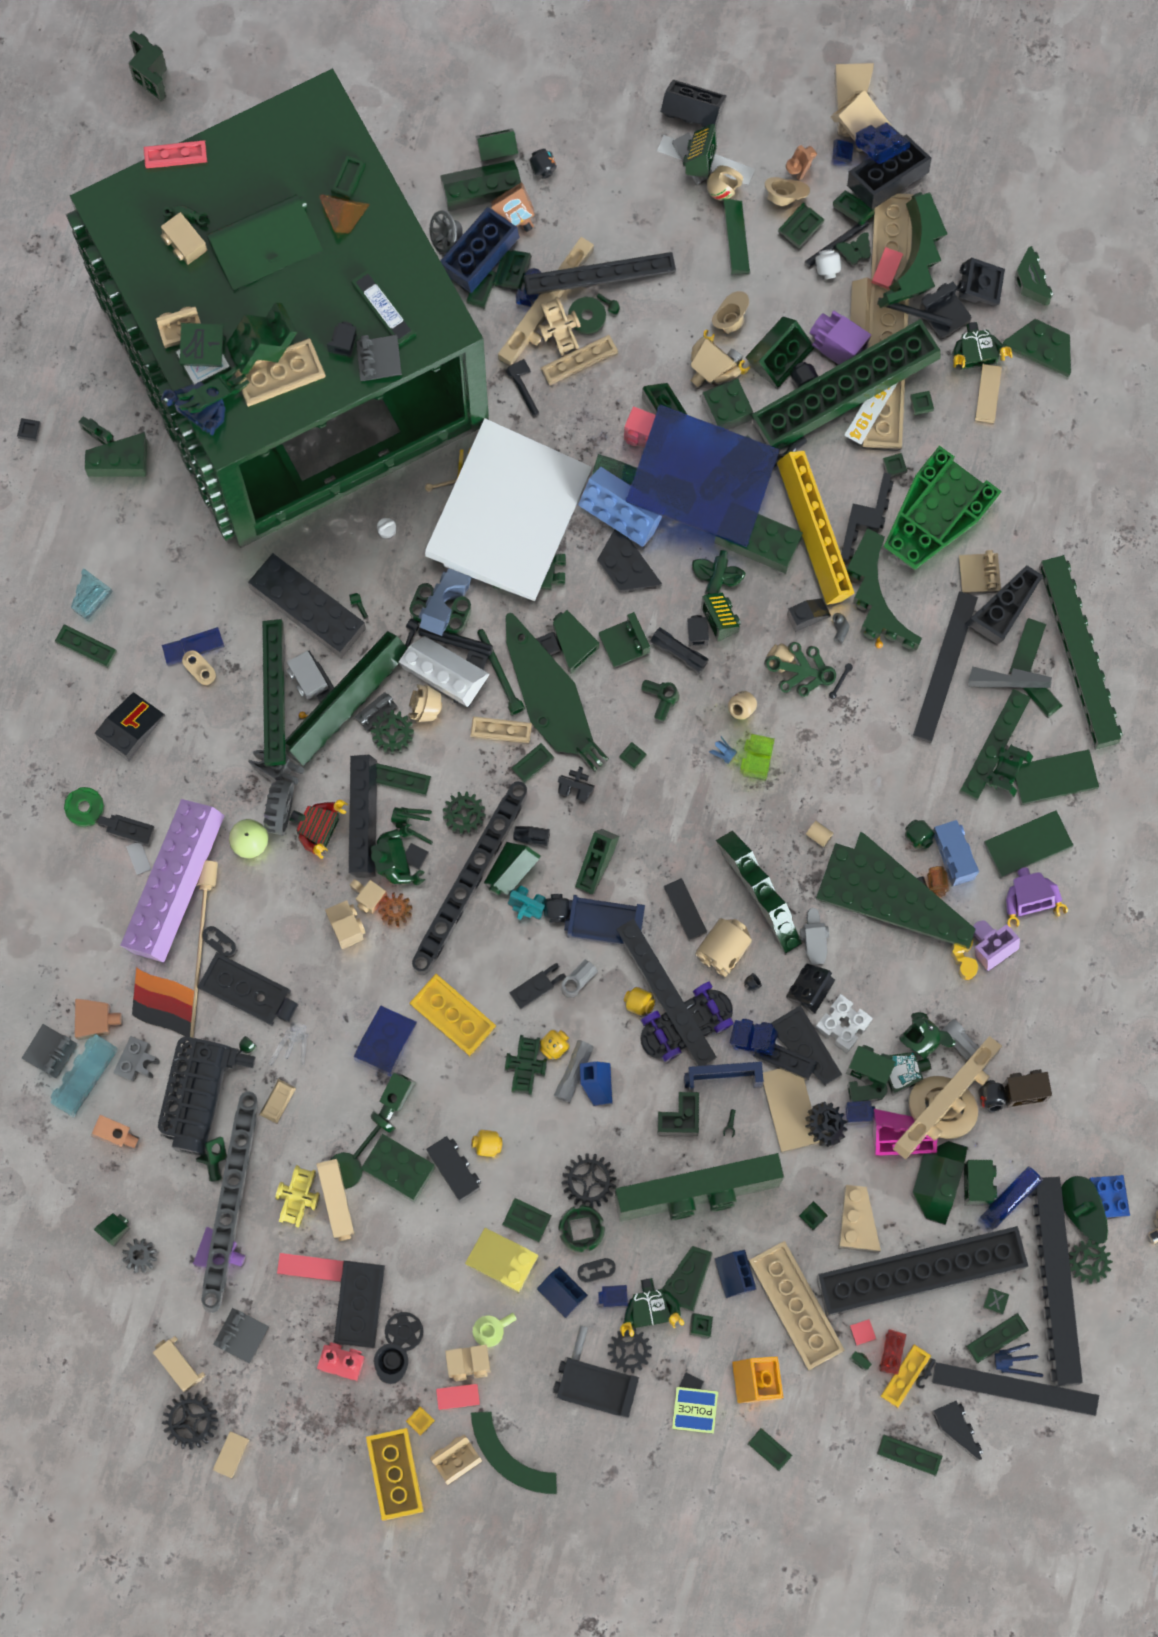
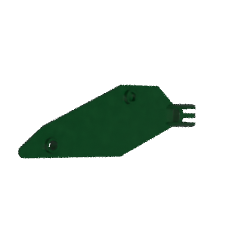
M508 613L505 617L506 643L530 722L557 752L579 754L595 772L597 768L586 755L589 754L600 767L603 763L592 750L595 748L606 761L609 758L593 741L575 682L513 613ZM521 635H525L523 641H519Z

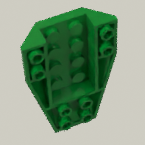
M940 445L915 475L884 544L885 549L914 570L978 523L1002 493L1001 490L989 481L981 482L955 463V456Z

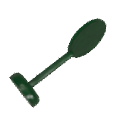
M373 1111L370 1117L377 1126L354 1155L341 1152L335 1154L330 1159L338 1160L345 1189L351 1188L359 1182L362 1176V1165L358 1156L378 1131L382 1128L386 1132L392 1133L396 1129L395 1126L376 1111Z

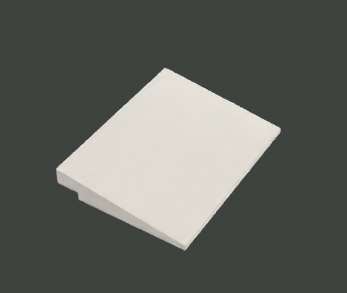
M484 418L427 545L425 556L444 563L446 568L535 601L592 467Z

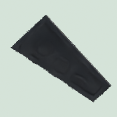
M801 1005L766 1025L789 1050L817 1062L812 1073L824 1085L842 1076L841 1071Z

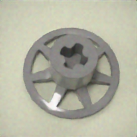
M444 210L437 211L432 216L429 227L431 241L438 251L446 253L453 247L456 240H459L462 236V225L459 221H454L452 216ZM443 214L442 220L438 215ZM434 221L439 225V228L433 227ZM433 232L439 233V236H437L435 239ZM441 240H443L441 243L442 248L438 246Z

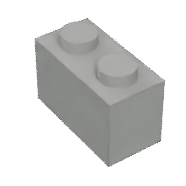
M308 650L287 662L289 668L286 670L292 680L296 678L299 684L296 688L301 696L305 695L309 700L329 689Z

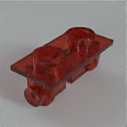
M889 1329L888 1334H885L884 1353L879 1367H881V1372L898 1375L906 1334Z

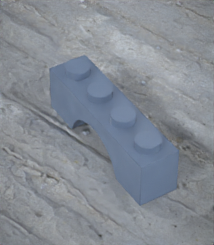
M450 568L447 572L444 571L442 573L441 583L435 585L434 595L428 597L427 607H423L419 614V619H421L420 628L441 636L449 624L452 611L445 604V601L461 596L464 597L471 582V576Z

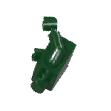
M407 824L401 827L400 830L395 829L382 833L376 841L377 845L371 847V858L375 863L377 873L386 877L392 884H410L412 881L413 884L420 885L426 880L419 878V876L425 873L422 870L411 875L403 842L400 836L407 838L414 834V832H407V828L412 826V824Z

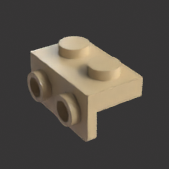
M184 307L178 312L172 314L164 313L156 318L165 348L180 344L181 323L201 324L196 307Z
M465 1435L455 1438L451 1444L443 1449H439L430 1458L447 1485L482 1461Z

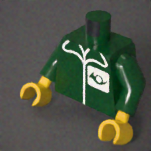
M971 322L966 325L968 333L961 335V339L956 342L952 351L953 367L956 368V365L960 364L961 370L982 367L983 364H997L999 355L1002 361L1005 360V356L1012 358V349L1005 347L994 335L990 334L989 330L979 331L977 322Z
M653 1278L641 1280L643 1292L633 1294V1298L630 1299L620 1332L624 1337L625 1331L629 1330L630 1336H633V1325L634 1328L669 1322L675 1328L676 1321L684 1325V1321L680 1317L679 1302L665 1288L655 1290Z

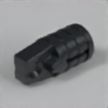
M515 826L513 840L546 847L549 844L550 829L533 826Z

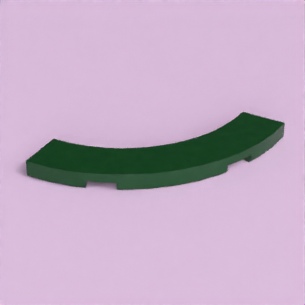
M471 1412L472 1426L477 1443L483 1455L498 1473L524 1489L544 1494H557L556 1473L534 1470L518 1462L501 1444L494 1429L492 1412Z

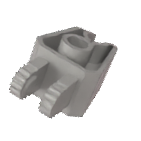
M810 908L806 912L807 924L800 928V938L804 940L805 952L810 964H823L827 955L826 938H829V927L825 926V923H820L818 910Z

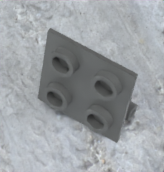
M364 335L361 336V340L356 342L361 381L402 375L397 335L369 339V336Z
M42 1024L22 1059L57 1078L77 1043Z
M232 1308L213 1345L250 1364L269 1326Z

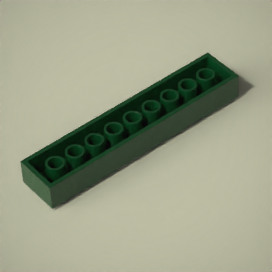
M919 319L753 413V423L773 454L941 359L940 349L922 320Z

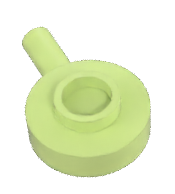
M511 1313L501 1320L493 1316L479 1318L473 1326L475 1341L479 1345H487V1347L496 1346L503 1338V1327L517 1320L514 1313Z

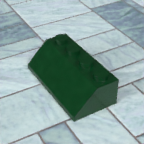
M515 160L440 175L448 211L490 203L521 183Z

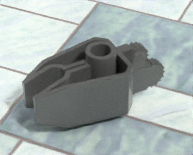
M264 750L253 751L254 756L262 761L249 760L248 762L260 775L272 782L282 780L298 784L299 780L295 776H291L290 773L294 771L303 774L304 769L292 763L287 754H285L286 764L266 767L264 764Z

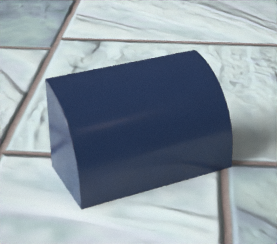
M745 1250L731 1252L714 1258L726 1298L757 1290Z
M560 1266L551 1272L537 1288L565 1318L588 1296Z

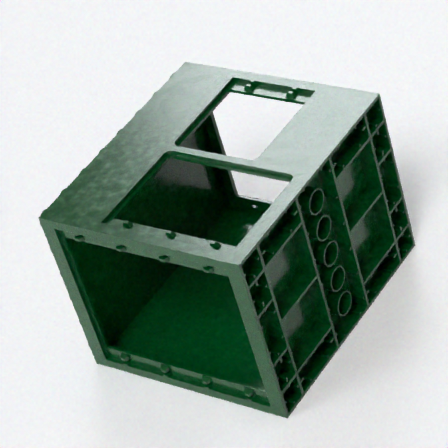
M333 68L179 142L205 140L207 162L146 169L144 159L69 195L74 211L67 213L66 217L78 244V250L84 260L83 264L90 276L89 280L95 291L94 294L104 314H108L113 331L121 346H125L130 363L138 378H142L155 410H159L169 437L173 443L176 442L181 453V459L189 474L194 476L207 508L211 507L221 535L225 541L235 537L240 548L480 429L484 418L489 420L484 338ZM346 155L363 160L366 163L350 200L331 193V188ZM293 195L302 196L307 205V208H305L306 214L323 251L233 291L206 234ZM184 205L195 210L198 214L205 212L209 216V218L203 217L201 219V222L208 224L206 227H202L196 220L192 221L186 218L204 240L207 247V252L188 265L184 260L180 261L173 252L175 250L171 244L168 246L161 237L163 234L161 226L169 221L162 214L163 208L166 206ZM369 270L415 330L416 336L399 347L402 375L361 381L356 342L361 340V336L364 335L369 336V339L391 336L352 285L351 281ZM275 302L282 303L297 331L289 346L310 338L326 376L251 406H247L242 391L223 398L225 406L224 422L215 429L214 435H210V431L209 433L202 431L199 426L176 410L174 401L171 406H167L168 399H161L165 390L175 391L192 383L184 368L180 366V361L175 354V351L180 349V344L168 348L164 347L156 318L164 313L172 314L178 312L184 307H196L201 324H223V354L232 369L237 365L226 344L244 315L266 317ZM342 322L353 324L357 330V337L351 357L328 352L327 344L332 341L335 326L338 327V324ZM235 374L228 381L235 379ZM219 376L216 377V378H214V379H212V380H210V381H208V382H206V383H204V385L207 384V383H209V382H211V381H213V380H215V379H217V378H219ZM373 398L376 400L383 399L400 432L302 481L282 443L314 427L321 429L326 426L328 420ZM387 450H389L388 453H386V454H384V455H382V456L379 457V455H381V454L385 453ZM335 476L336 479L328 483H325V481H329Z

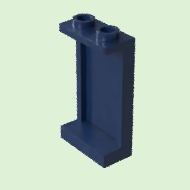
M573 895V900H569L570 919H566L564 931H568L567 937L625 946L616 929L634 919L640 930H642L645 905L637 904V906L579 898L578 895Z
M762 1061L688 1067L687 1073H684V1087L688 1088L689 1092H693L694 1081L752 1076L753 1088H761L764 1082Z

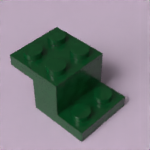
M133 31L129 38L133 52L136 55L128 63L132 78L162 102L166 98V93L161 76L167 70L163 50L156 44L152 45L142 33L138 34Z
M275 302L266 317L245 314L226 345L240 373L248 375L257 360L278 362L297 334V331L283 304Z

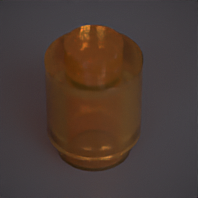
M943 866L929 868V873H927L929 889L938 897L945 896L946 892L949 891L947 871H945Z

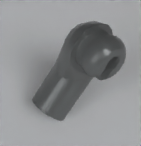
M836 613L833 615V621L838 631L834 640L843 643L850 626L843 614Z

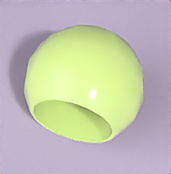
M244 819L237 822L231 829L229 844L235 854L244 858H253L260 855L266 848L268 833L260 822Z

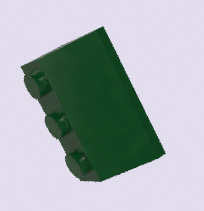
M782 316L751 350L746 359L757 373L773 386L779 388L790 376L793 367L801 363L815 347L812 346L813 343L797 320Z

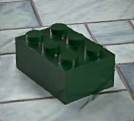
M382 1133L361 1170L415 1203L436 1167L433 1163Z

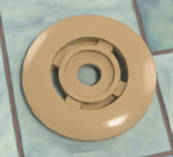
M930 1076L924 1078L913 1087L909 1096V1110L915 1121L927 1108L925 1101H928L927 1105L929 1106L952 1078ZM968 1089L960 1097L966 1103L962 1113H958L953 1108H950L935 1125L943 1131L939 1138H959L966 1135L974 1127L978 1118V1106L974 1096Z

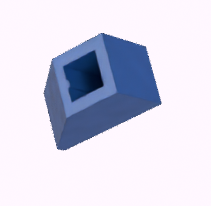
M597 1061L581 1063V1085L594 1106L612 1104L610 1063Z

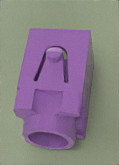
M835 310L830 317L822 313L809 333L816 339L812 346L839 365L866 350L871 338L870 333Z

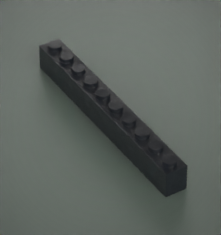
M1060 1176L1035 1178L1033 1184H1030L1031 1196H1035V1204L1032 1205L1033 1216L1037 1217L1038 1224L1035 1225V1236L1039 1237L1040 1245H1037L1038 1258L1041 1257L1042 1266H1039V1275L1044 1280V1286H1041L1042 1298L1046 1299V1307L1043 1308L1044 1319H1048L1049 1326L1046 1328V1338L1050 1340L1051 1348H1048V1358L1053 1363V1369H1050L1051 1382H1055V1387L1080 1385L1083 1383L1061 1180Z

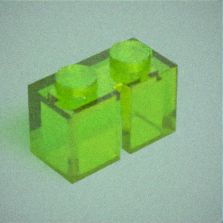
M751 734L750 740L746 739L744 751H748L747 758H742L740 770H744V777L766 781L775 738Z

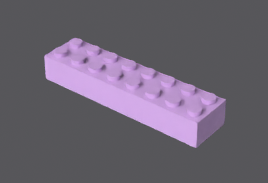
M181 799L121 942V947L136 955L160 962L165 961L200 877L204 862L207 860L225 815L211 806Z

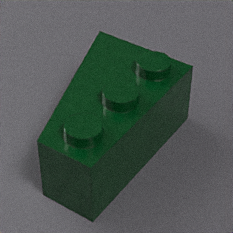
M145 432L85 450V471L88 477H146L147 437Z

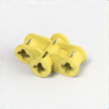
M296 1165L290 1186L284 1185V1182L279 1183L275 1199L285 1200L279 1222L286 1221L295 1224L296 1227H300L305 1207H311L315 1211L320 1193H311L310 1191L315 1179L316 1170L309 1171Z

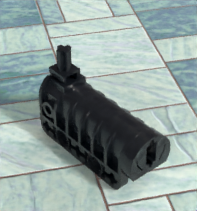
M182 1037L178 1040L158 1121L159 1131L165 1138L173 1140L172 1147L175 1151L205 1156V1143L209 1140L224 1071L228 1072L229 1068L235 1069L236 1065L254 1068L255 1056L241 1054L237 1048L202 1039ZM187 1065L185 1071L179 1072L182 1066ZM173 1105H178L175 1111L170 1112Z

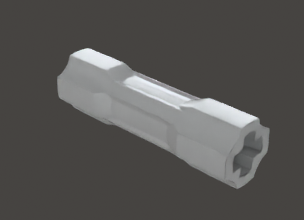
M581 1040L577 1041L562 1080L559 1082L554 1097L570 1103L580 1078V1064L588 1062L594 1046Z

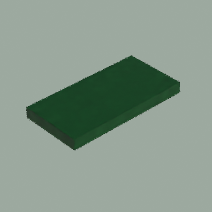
M1089 749L1036 760L1031 763H1022L1015 778L1021 805L1099 788Z
M1057 810L984 841L1000 878L1074 846Z

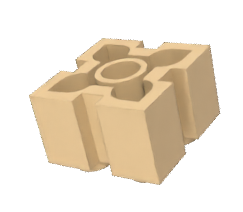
M487 1345L445 1351L448 1375L450 1378H454V1381L467 1380L466 1376L473 1374L475 1378L487 1377V1373L491 1372Z

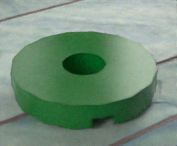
M80 787L69 793L65 799L64 810L66 816L71 823L77 826L88 827L98 822L99 817L104 814L103 798L92 788ZM83 802H87L90 805L89 809L85 812L79 810V805Z

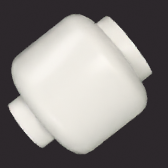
M834 249L820 251L819 255L815 258L817 273L824 275L825 279L836 277V273H839L842 269L840 254L835 252Z

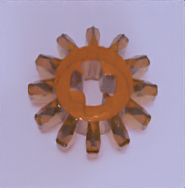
M395 892L392 893L391 899L387 895L384 896L386 902H380L379 904L383 908L378 910L379 914H384L381 918L382 921L388 920L389 926L395 921L396 927L400 926V920L406 924L407 920L405 917L411 918L412 916L408 911L412 910L413 907L412 905H407L410 899L405 898L403 900L402 893L396 898ZM393 906L398 907V913H394Z

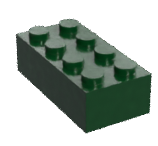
M731 502L716 533L714 543L786 574L801 542L803 533Z

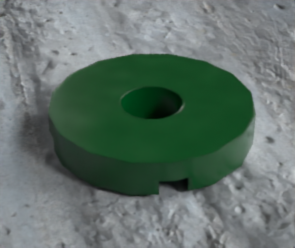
M582 297L571 304L568 315L575 311L581 326L579 328L574 327L578 333L591 335L597 333L604 326L606 311L604 305L599 300L593 297ZM590 312L592 318L585 320L582 318V314Z

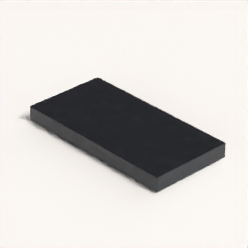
M344 1260L334 1343L375 1348L385 1265Z

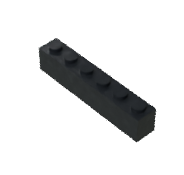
M371 755L350 756L348 873L356 878L374 877L376 871L375 863L371 858V847L376 845L377 760Z

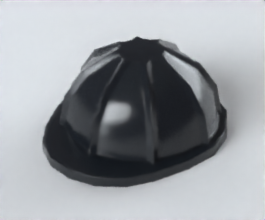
M393 1343L380 1347L374 1356V1367L380 1380L387 1384H394L403 1378L409 1363L408 1354L405 1349Z

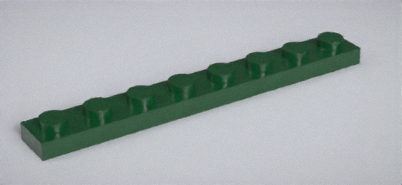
M282 619L262 621L264 764L266 767L286 764L284 627Z

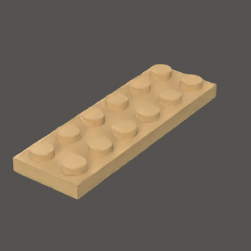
M785 1241L749 1260L753 1271L808 1371L845 1351Z

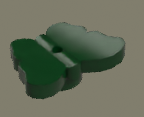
M862 233L856 242L852 241L850 244L845 242L838 243L836 250L843 257H846V260L851 265H856L858 260L861 259L868 260L871 255L869 233Z

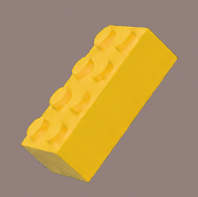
M404 1428L367 1436L366 1441L382 1521L423 1513L424 1508L408 1429Z

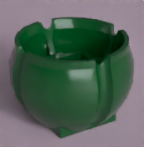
M580 1205L579 1208L571 1207L562 1215L559 1221L558 1231L562 1233L560 1239L572 1251L580 1253L584 1252L585 1249L591 1251L602 1242L605 1233V1227L602 1226L604 1220L600 1213L590 1206ZM590 1219L593 1237L574 1241L570 1223Z

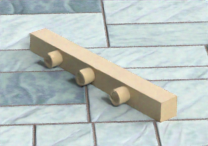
M580 237L558 270L583 266L594 251V244ZM565 290L539 295L498 353V360L511 366L529 342L536 346L540 343L542 335L537 333L538 325H541L546 319L540 303L546 304L555 300L557 296L560 299Z
M989 1036L897 1141L893 1150L907 1159L927 1135L936 1141L943 1131L935 1125L950 1108H953L958 1113L963 1110L966 1103L960 1097L974 1080L982 1086L988 1081L990 1076L983 1070L999 1053L1002 1045Z

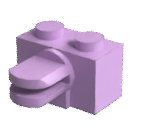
M984 920L974 924L973 927L976 928L974 938L980 943L975 946V957L987 971L1019 949L1020 938L1007 924L998 931L993 929Z

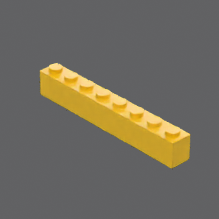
M805 451L789 452L777 462L800 531L803 533L802 536L826 605L842 603L854 594L851 581Z

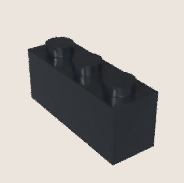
M446 1136L426 1150L460 1203L480 1190L479 1184L481 1181L476 1173H470L467 1168L470 1164L464 1155L460 1157L456 1151L459 1147L453 1138L449 1140Z

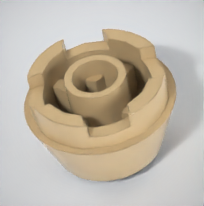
M417 684L418 690H413L409 706L412 708V713H409L408 717L416 722L434 721L442 708L441 694L427 684Z

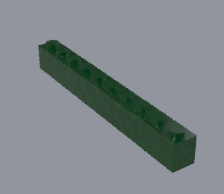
M1064 555L1042 560L1039 565L1040 572L1043 575L1044 585L1094 747L1099 749L1118 744L1123 736L1120 725L1117 726L1115 720L1117 718L1116 710L1114 707H1111L1109 701L1111 700V694L1104 685V672L1099 669V655L1097 651L1094 652L1092 646L1094 645L1093 636L1087 630L1088 620L1081 611L1083 607L1081 598L1076 595L1077 585L1075 579H1072L1070 575V562L1066 561Z

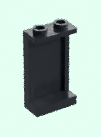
M566 1357L564 1361L561 1360L558 1372L561 1373L560 1379L555 1381L553 1387L556 1399L623 1418H629L639 1377L584 1363Z

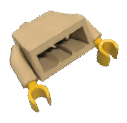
M705 330L703 337L693 345L691 367L697 373L690 381L697 387H700L705 380L711 384H721L730 381L740 374H746L750 369V366L746 369L742 367L746 362L745 360H742L737 367V363L713 343L715 334L707 337L709 330Z

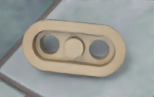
M197 651L186 652L182 659L184 667L200 684L209 685L213 683L216 673L211 665ZM190 657L196 658L194 664L188 662ZM204 671L209 672V678H203L202 673Z

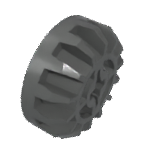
M278 780L272 783L269 788L263 821L264 828L269 833L284 835L286 832L293 802V782Z

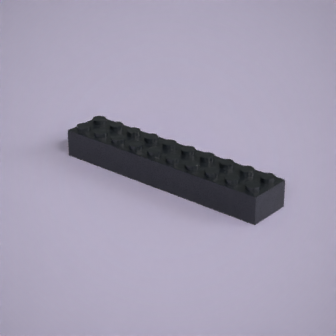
M1018 1226L821 1273L816 1277L827 1317L1025 1269L1028 1267V1262Z

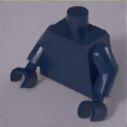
M201 382L175 391L165 390L161 399H168L167 406H171L174 401L176 410L199 426L202 431L207 433L210 431V435H214L215 429L224 422L225 406L223 399L205 407L198 413H190L188 410L179 409L180 405L189 401H181L177 395L188 393L193 388L197 389L204 384ZM214 388L207 389V394L212 397L219 394Z

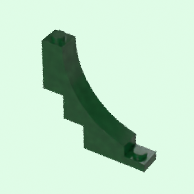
M922 192L916 193L906 203L912 225L911 252L903 272L889 286L890 291L883 294L884 297L877 301L880 308L925 294L935 287L928 268L939 263L941 258L934 242L939 241L948 233L930 192L922 194Z

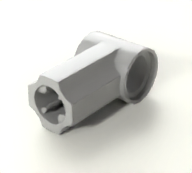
M585 959L563 980L561 990L564 996L568 998L575 997L582 987L598 972L591 962ZM567 983H573L575 984L576 989L574 991H569L566 989L565 985Z
M955 1019L951 1020L941 1030L947 1031L956 1041L953 1047L966 1061L978 1050L979 1047L965 1033V1029Z

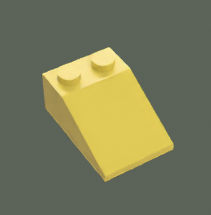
M484 1228L465 1264L519 1294L539 1257L536 1253Z

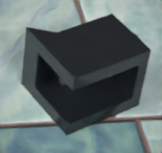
M342 322L338 324V327L335 326L332 341L327 344L328 352L351 357L357 337L356 327L349 322Z

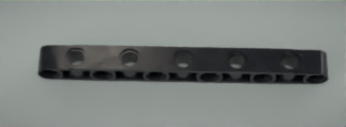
M517 781L512 783L506 795L502 798L421 941L412 960L413 969L417 974H427L441 954L517 819L528 796L527 787L523 782ZM515 789H522L524 793L521 796H515L513 791ZM500 822L505 827L502 830H496L494 825ZM477 857L485 858V862L481 865L476 864L474 861ZM458 891H464L466 896L463 899H457L455 894ZM440 925H443L447 928L446 932L443 934H439L435 931L436 928ZM419 960H425L427 966L420 969L416 967V963Z

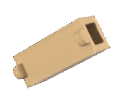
M176 1336L168 1341L164 1339L155 1346L156 1350L153 1353L181 1390L186 1393L201 1381L205 1374L202 1372L198 1375L174 1344L178 1340Z

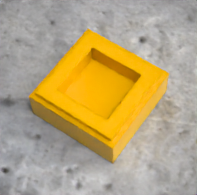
M420 1406L406 1422L421 1436L435 1420Z

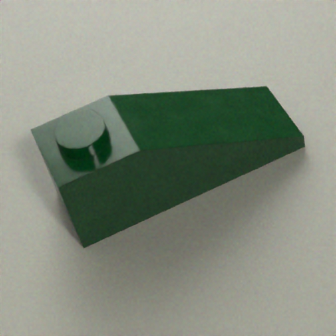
M604 829L593 833L575 887L591 894L595 893L614 854L620 836Z

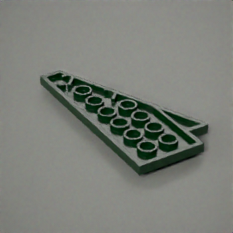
M860 832L854 849L835 843L816 900L970 949L976 928L867 835Z

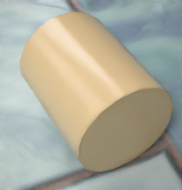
M815 821L806 833L809 838L823 848L834 834L818 821Z

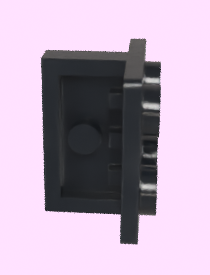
M805 964L796 981L790 987L786 997L800 1003L809 1012L815 1014L835 982V979L831 977L832 972L811 964Z

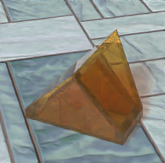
M323 194L319 196L334 231L339 233L351 232L370 205L337 196Z

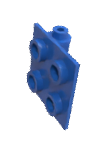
M1124 1175L1089 1178L1096 1186L1101 1197L1106 1218L1130 1216Z

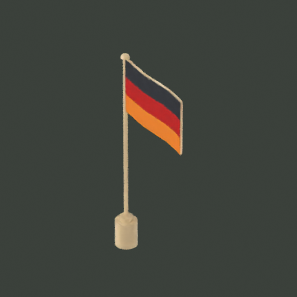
M205 860L196 886H199V890H203L194 990L175 981L150 975L136 967L132 1015L137 1019L194 1038L197 987L199 985L207 891H211V888L216 887L218 866L217 862Z

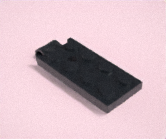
M216 952L197 987L203 992L270 1026H273L275 1016L289 1023L299 1005L286 998L287 994L290 995L291 993L290 989ZM259 994L264 995L265 998L263 1001L257 1000V996Z

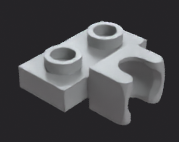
M130 1036L113 1073L130 1081H134L137 1073L152 1078L153 1074L147 1070V1066L150 1063L159 1064L160 1061L157 1057L147 1053L150 1047L149 1043Z

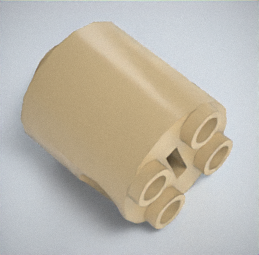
M719 918L696 950L695 955L701 959L700 962L710 968L712 965L716 968L718 974L726 977L752 943L747 927L736 919L725 920Z

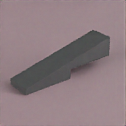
M972 666L968 682L969 687L1051 688L1052 677L1013 668L1011 675Z

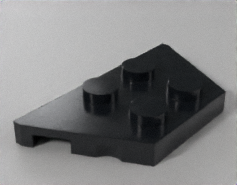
M614 529L599 555L597 563L618 592L662 586L661 581L631 540Z

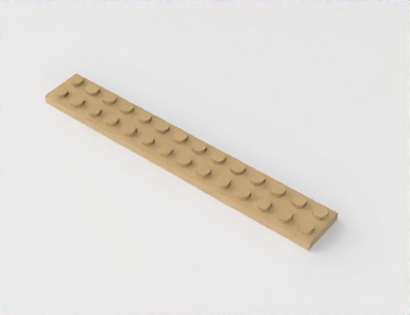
M897 193L874 208L869 323L871 338L867 349L908 326V314L887 307L880 308L877 305L879 297L883 298V294L890 290L873 284L872 279L885 247L903 253L892 283L897 280L906 267L911 252L912 225L906 203L912 199L911 196L914 194ZM909 299L898 303L909 306ZM905 379L897 383L865 437L863 447L902 449Z

